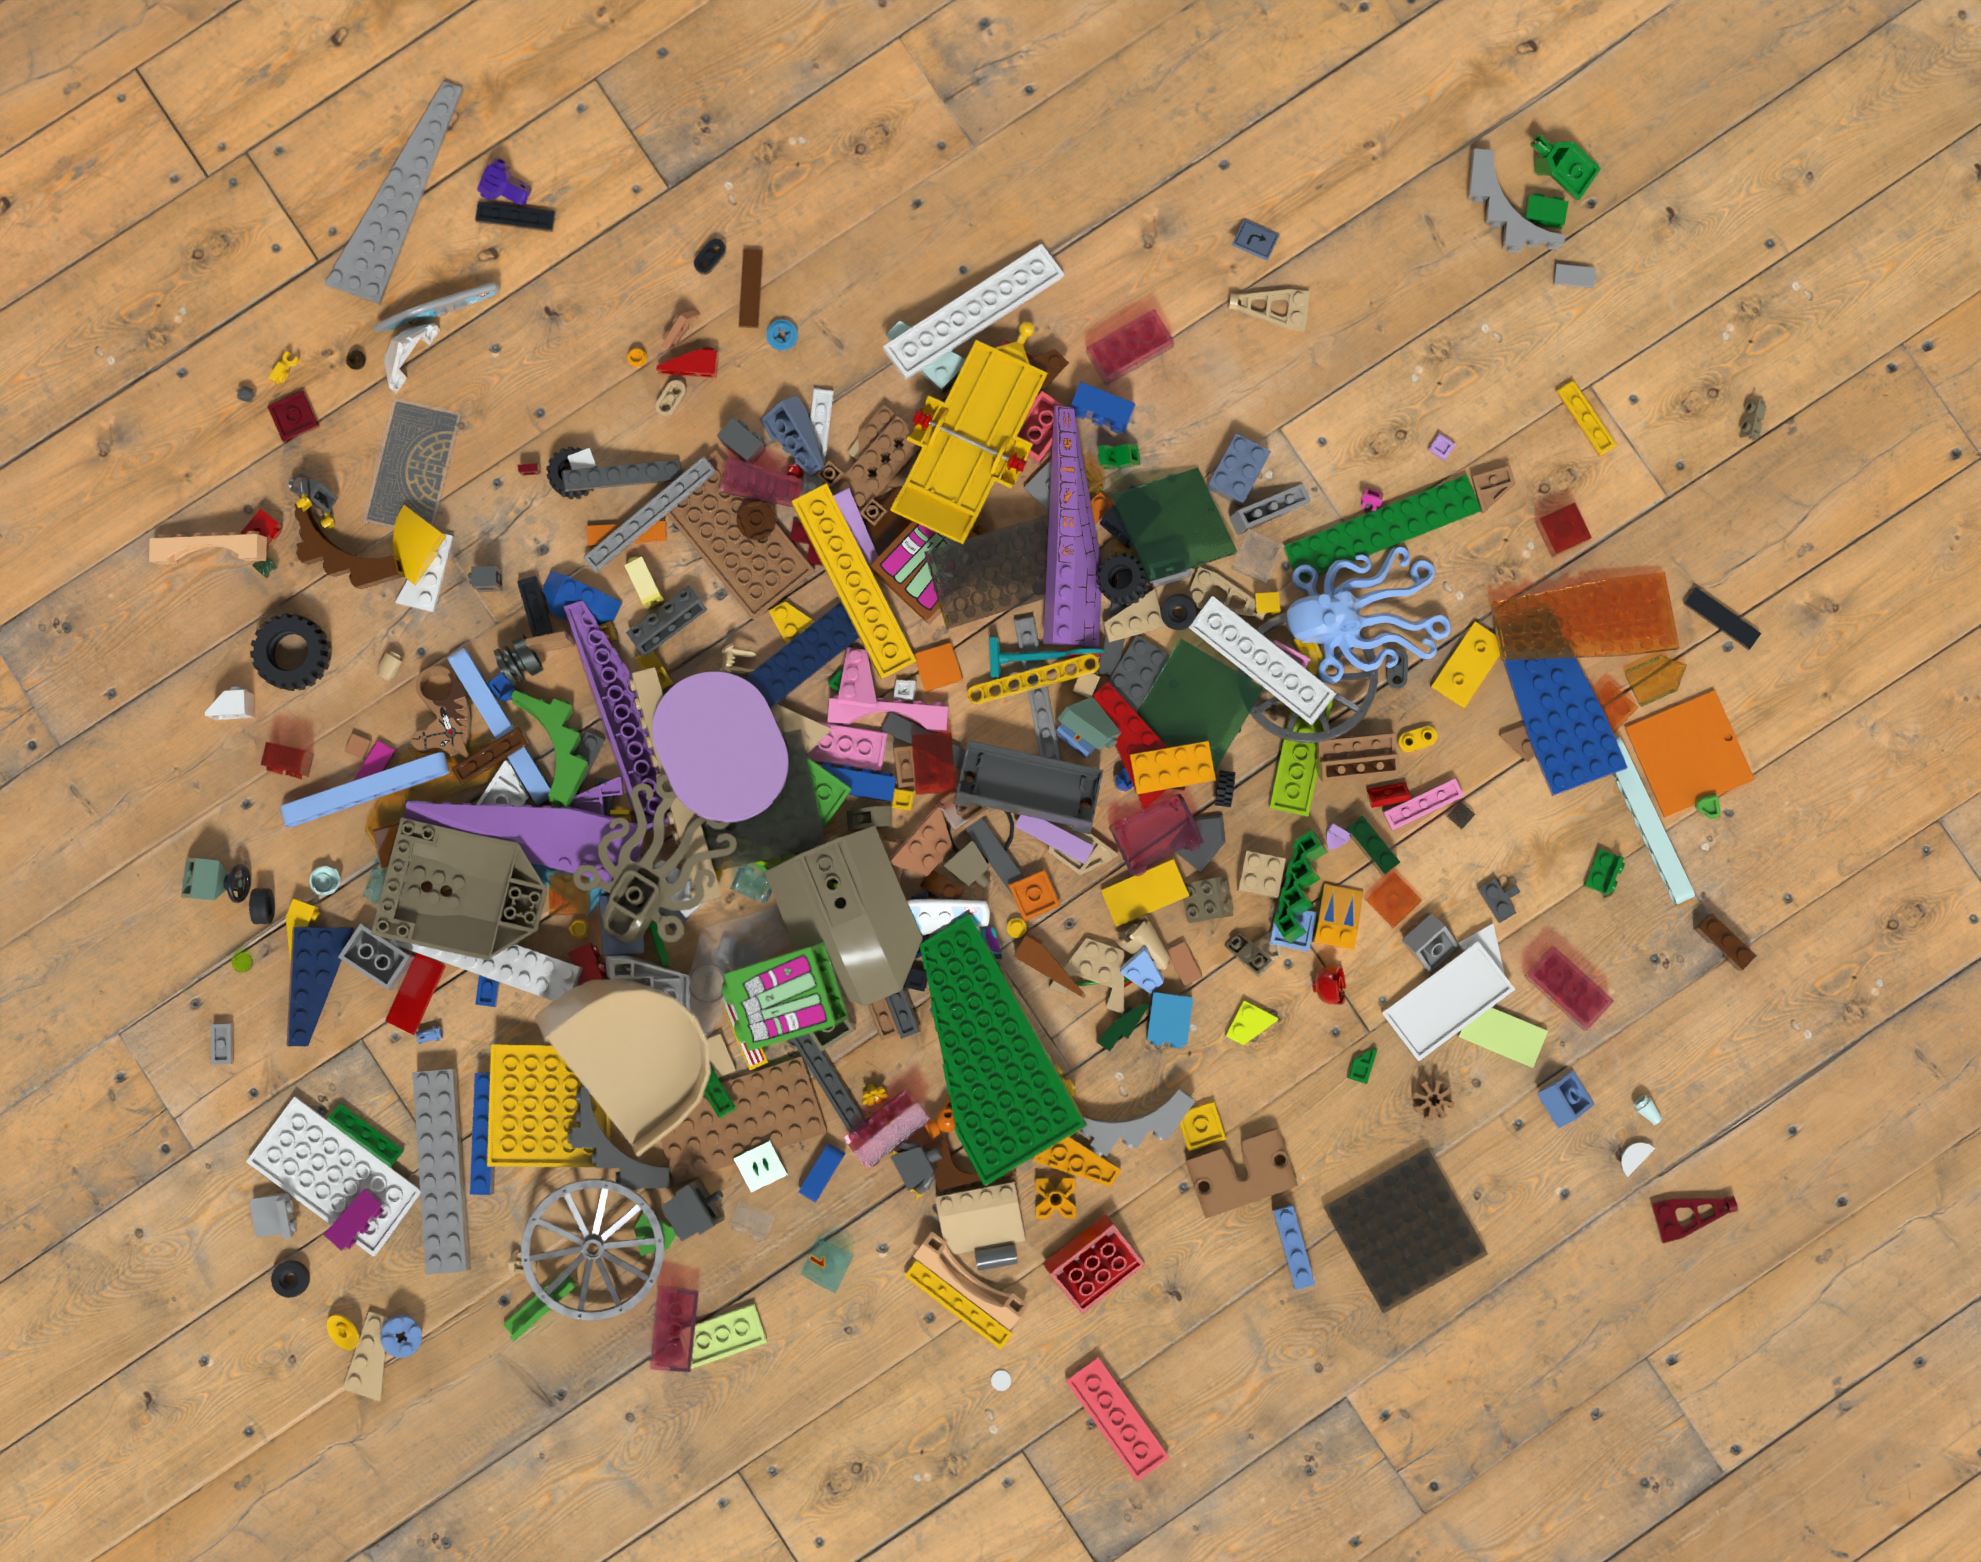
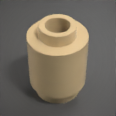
M391 651L390 654L386 652L377 667L378 672L376 674L391 681L392 678H395L404 662L401 660L402 656L394 651Z

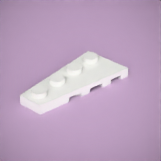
M445 534L447 537L436 551L438 553L437 557L416 586L407 579L395 601L396 604L435 613L454 536Z

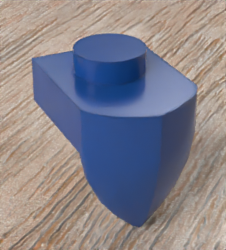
M502 672L487 683L497 698L503 702L512 700V693L514 690L517 691L516 687L504 677Z
M1125 768L1114 776L1115 788L1123 792H1127L1133 787Z

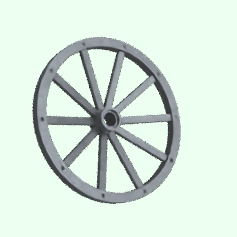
M1287 612L1271 618L1257 629V631L1265 636L1272 629L1286 623L1294 649L1297 651L1293 642L1296 638H1294L1290 631ZM1360 631L1361 638L1366 639L1364 634ZM1362 649L1368 662H1372L1376 658L1373 649ZM1340 650L1334 656L1339 660L1344 654ZM1239 667L1238 684L1245 707L1254 720L1265 730L1277 737L1292 742L1318 743L1345 734L1364 718L1376 694L1378 668L1369 672L1345 673L1342 675L1340 681L1370 679L1366 697L1362 705L1358 706L1337 693L1333 699L1355 711V714L1341 725L1330 729L1325 714L1322 712L1319 719L1324 731L1318 733L1293 732L1298 718V714L1294 711L1287 729L1279 727L1268 720L1261 712L1280 700L1274 696L1256 707L1251 699L1246 679H1254ZM1318 673L1314 674L1318 679H1320Z
M605 1179L574 1181L557 1188L547 1195L530 1215L521 1243L523 1270L535 1294L542 1302L556 1312L580 1320H603L620 1315L634 1307L648 1294L655 1284L664 1257V1240L661 1226L650 1205L643 1197L629 1187ZM601 1188L593 1232L590 1236L570 1193L581 1189ZM608 1190L618 1192L636 1203L632 1209L598 1237ZM564 1196L585 1239L541 1219V1215L553 1202ZM639 1210H642L647 1216L655 1236L653 1238L604 1242ZM536 1224L581 1245L529 1254L531 1236ZM591 1243L598 1245V1249L594 1252L587 1250V1246ZM656 1245L654 1263L649 1275L604 1250ZM581 1253L545 1290L542 1288L534 1275L531 1266L532 1261ZM600 1256L645 1280L644 1284L635 1294L621 1303ZM587 1258L578 1309L568 1307L552 1298L549 1294ZM593 1259L596 1261L616 1306L603 1310H584Z

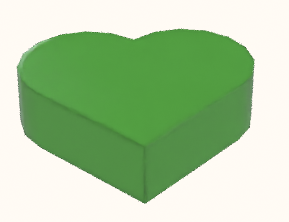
M1712 794L1698 798L1695 802L1696 810L1704 813L1708 818H1717L1720 815L1718 795Z

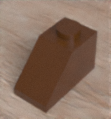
M933 870L920 884L921 887L939 899L958 900L964 892L963 889Z

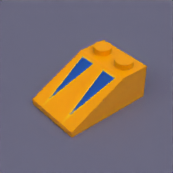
M1324 884L1312 942L1354 950L1363 892Z

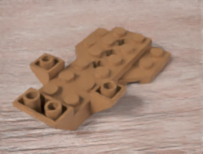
M883 405L858 434L859 459L848 472L844 474L831 461H828L816 476L825 484L827 483L828 487L832 489V495L849 488L862 519L865 518L875 526L888 512L877 502L889 488L904 485L922 447L906 440L914 429L887 406ZM901 440H903V441H902V443L904 444L903 447L900 448V447L898 446V448H896V447H897V444H896V443H897L898 441L901 442ZM890 455L889 458L891 460L888 463L886 461L885 463H883L884 456ZM872 470H877L876 473L878 475L875 478L873 476L870 478Z

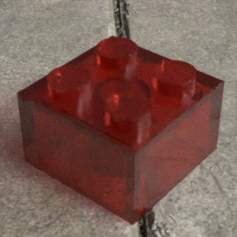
M1575 502L1539 518L1535 522L1552 558L1580 546L1592 538Z
M266 742L261 765L265 766L266 771L283 775L284 771L287 776L302 779V776L309 777L314 754L305 750Z

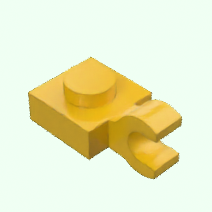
M288 351L284 353L282 361L277 363L268 377L278 386L287 380L289 368L296 366L300 360L298 357H295L293 361H288L291 355Z

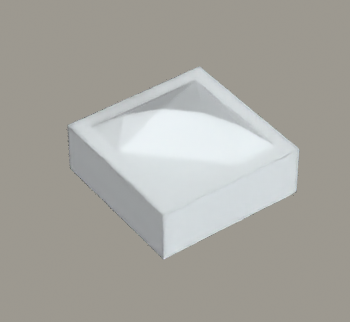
M896 679L894 700L914 701L916 681Z

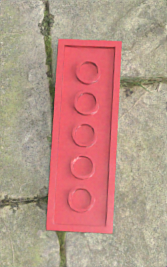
M1099 1357L1065 1380L1136 1481L1170 1458Z

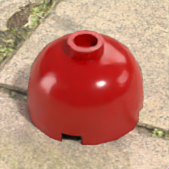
M1340 965L1324 967L1316 975V981L1312 982L1313 992L1317 993L1322 1002L1329 1005H1343L1346 1000V995H1342L1343 989H1346L1343 968H1339Z

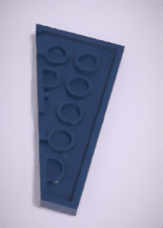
M293 926L287 1046L309 1045L342 961L338 956L350 940L354 930L353 927Z

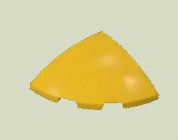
M403 505L394 525L393 552L394 556L401 558L405 577L416 586L437 557L438 553L436 551L447 536L406 505Z

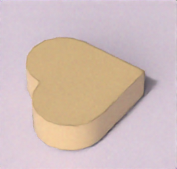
M1265 939L1258 943L1257 948L1272 961H1277L1281 958V946L1269 944L1270 939Z

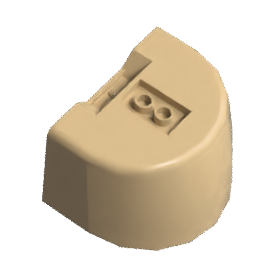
M590 980L565 992L535 1015L544 1039L546 1041L549 1040L630 1142L637 1156L641 1155L680 1125L700 1102L710 1076L709 1043L696 1017L668 993L630 980Z

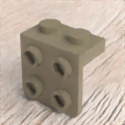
M1227 877L1185 883L1190 895L1183 899L1186 918L1189 923L1233 916V903L1230 900V885Z

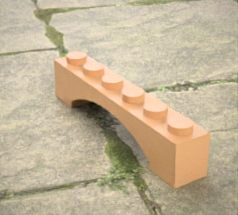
M247 531L246 535H241L240 532H229V535L211 533V536L194 533L193 537H188L186 534H175V537L158 535V538H150L149 562L158 565L177 564V560L192 551L209 547L228 548L239 554V559L245 561H266L267 537L259 535L257 531Z
M931 1232L913 1257L1010 1330L1020 1319L1028 1304L1014 1293L1010 1295L1000 1292L976 1279L953 1257L947 1248L948 1243Z

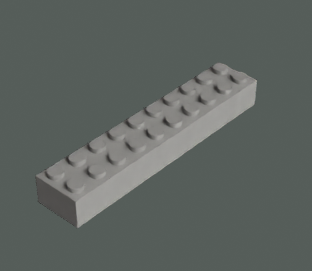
M457 1069L413 1072L426 1274L470 1270Z

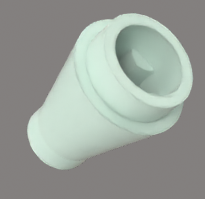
M1643 1095L1634 1102L1635 1111L1653 1125L1658 1124L1663 1117L1658 1112L1651 1097Z

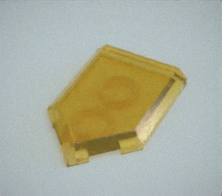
M1659 655L1624 671L1638 704L1640 707H1643L1678 691L1687 665Z

